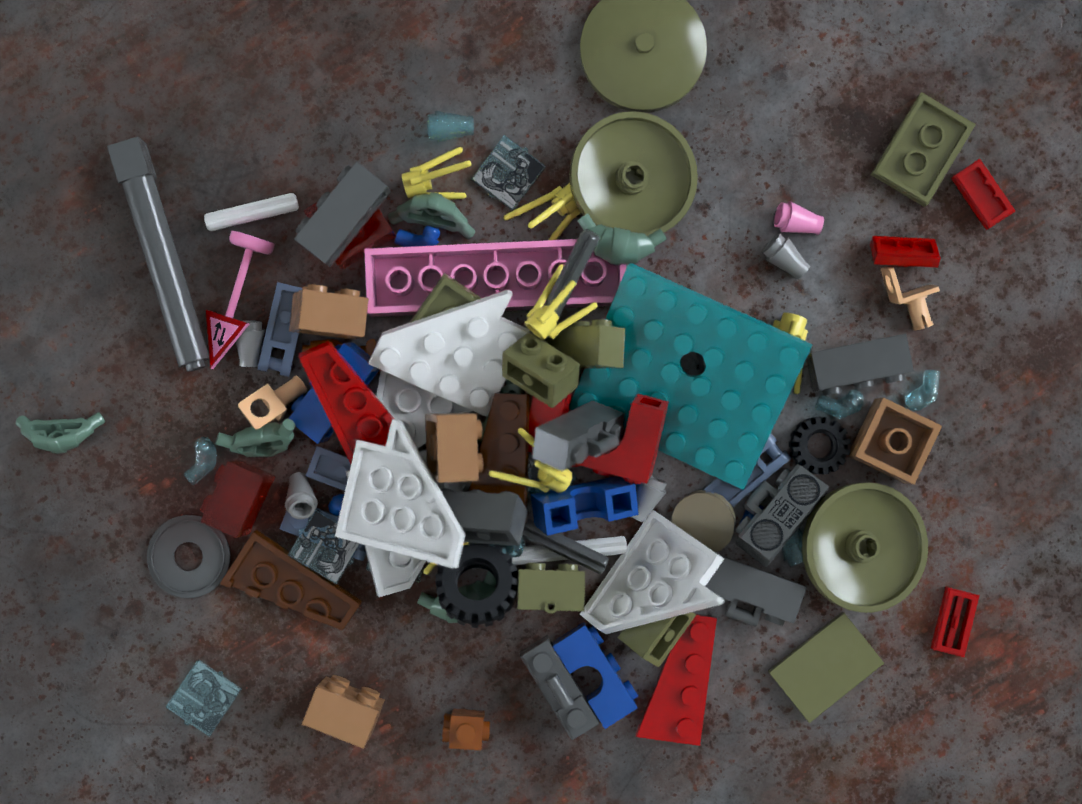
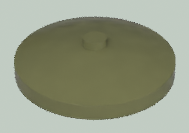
M601 0L589 14L584 24L580 41L582 68L588 82L597 94L615 107L626 111L644 113L666 109L682 100L697 83L707 55V40L703 24L694 8L686 0Z
M629 111L610 115L594 124L585 133L573 153L569 180L571 192L579 211L583 216L589 214L596 226L602 224L612 228L617 227L631 230V232L644 233L646 236H649L658 229H661L663 233L667 232L686 215L696 194L698 174L695 157L688 142L673 125L649 113Z
M857 482L847 484L827 494L811 512L802 538L803 563L814 587L831 603L856 612L870 613L882 611L904 600L920 581L928 557L926 528L916 507L899 491L878 483Z

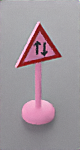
M231 230L230 242L245 248V252L226 315L206 310L211 369L215 368L250 325L249 323L234 319V313L253 251L266 255L271 254L275 246L274 243Z

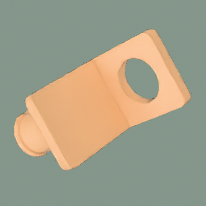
M886 266L882 267L881 273L890 303L907 305L912 329L921 330L925 329V325L926 327L932 326L933 321H931L925 298L930 294L939 292V286L926 285L901 293L895 269Z
M296 375L276 390H273L269 384L264 385L240 401L238 408L253 428L258 430L275 418L277 421L282 420L287 411L285 406L307 393L308 390L304 382ZM256 400H262L270 411L264 417H257L250 410L251 404Z

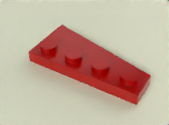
M326 341L299 353V359L350 464L352 463L357 440L386 446L392 419L395 420V418L330 341Z
M696 614L668 654L658 676L653 694L647 704L642 722L639 724L635 734L636 737L700 746L717 623L716 616Z

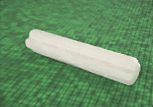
M289 193L206 213L204 221L209 231H215L297 211L299 205L296 195Z

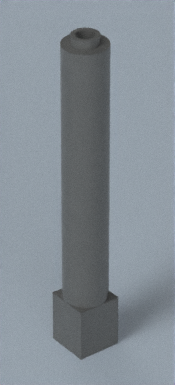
M137 136L108 145L107 148L118 183L123 186L178 367H186L187 372L206 367L205 361L209 360V353L155 182L157 176L147 144Z

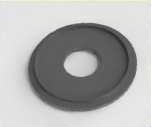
M196 515L178 516L163 523L153 534L147 549L148 569L156 584L165 592L181 598L200 597L214 590L226 575L230 565V547L222 530L212 521ZM186 542L198 545L203 554L200 566L191 571L181 569L175 561L177 548Z

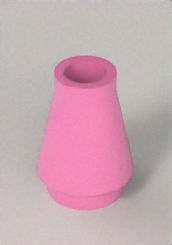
M791 201L788 203L781 202L774 216V227L780 228L781 232L819 235L824 224L823 216L816 215Z

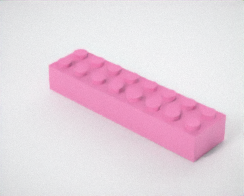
M578 239L364 249L366 297L369 298L367 314L371 317L415 315L444 273L481 298L505 290L512 291V297L505 311L531 310L560 264L565 265ZM593 251L564 308L587 307L594 302L597 303V307L611 306L625 273L626 265H612L594 255Z

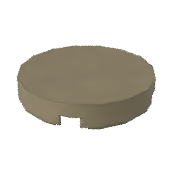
M697 490L687 494L678 502L672 514V523L712 551L718 552L732 540L736 530V514L732 505L722 495L715 492L714 494L706 492V490Z

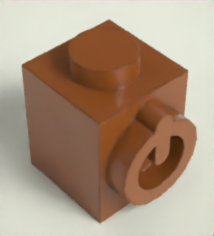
M453 708L452 714L445 713L442 742H449V748L481 751L483 741H489L490 721H484L485 711Z

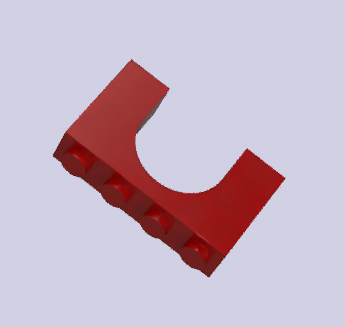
M572 392L553 408L533 396L529 413V434L534 439L537 427L569 412ZM637 394L631 404L625 435L619 442V445L599 457L590 455L581 464L577 463L571 467L583 466L591 468L594 473L608 476L613 474L623 477L628 483L647 484L653 473L669 402ZM529 444V452L532 455L533 447Z

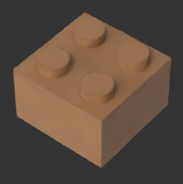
M308 284V287H303L302 290L293 293L289 332L351 340L365 337L369 298L359 297L360 291L340 289V291L329 293L327 292V286Z
M884 397L876 398L854 440L850 454L847 456L904 484L915 485L942 425Z
M464 412L425 414L426 462L434 480L438 483L479 481L478 473L483 471V457L481 453H478L477 440L482 438V424L480 420H477L476 414Z
M332 675L331 678L326 676L316 687L302 725L364 749L373 733L385 699L380 698V693L371 688L362 687L360 690L349 686L350 681L341 676Z

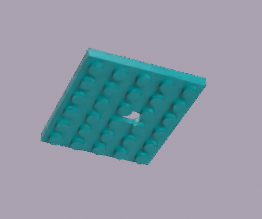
M629 263L605 320L612 321V327L625 328L623 368L584 369L578 387L570 402L569 409L574 410L593 400L625 413L623 426L626 431L631 404L637 394L668 401L669 405L658 450L744 490L813 344L633 263ZM689 352L699 353L703 356L704 363L706 364L705 371L695 376L687 374L681 366L682 356Z

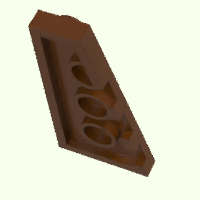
M497 392L494 394L479 451L483 457V471L478 473L479 481L471 482L470 490H480L485 493L499 494L502 491L519 495L528 510V486L490 477L489 471L503 472L528 479L529 443L518 433V429L523 428L529 434L530 394Z
M254 531L220 584L229 588L240 589L252 597L264 598L276 603V606L287 610L289 608L304 613V616L344 630L363 601L313 567L306 565L301 559L294 558L295 555L260 531Z

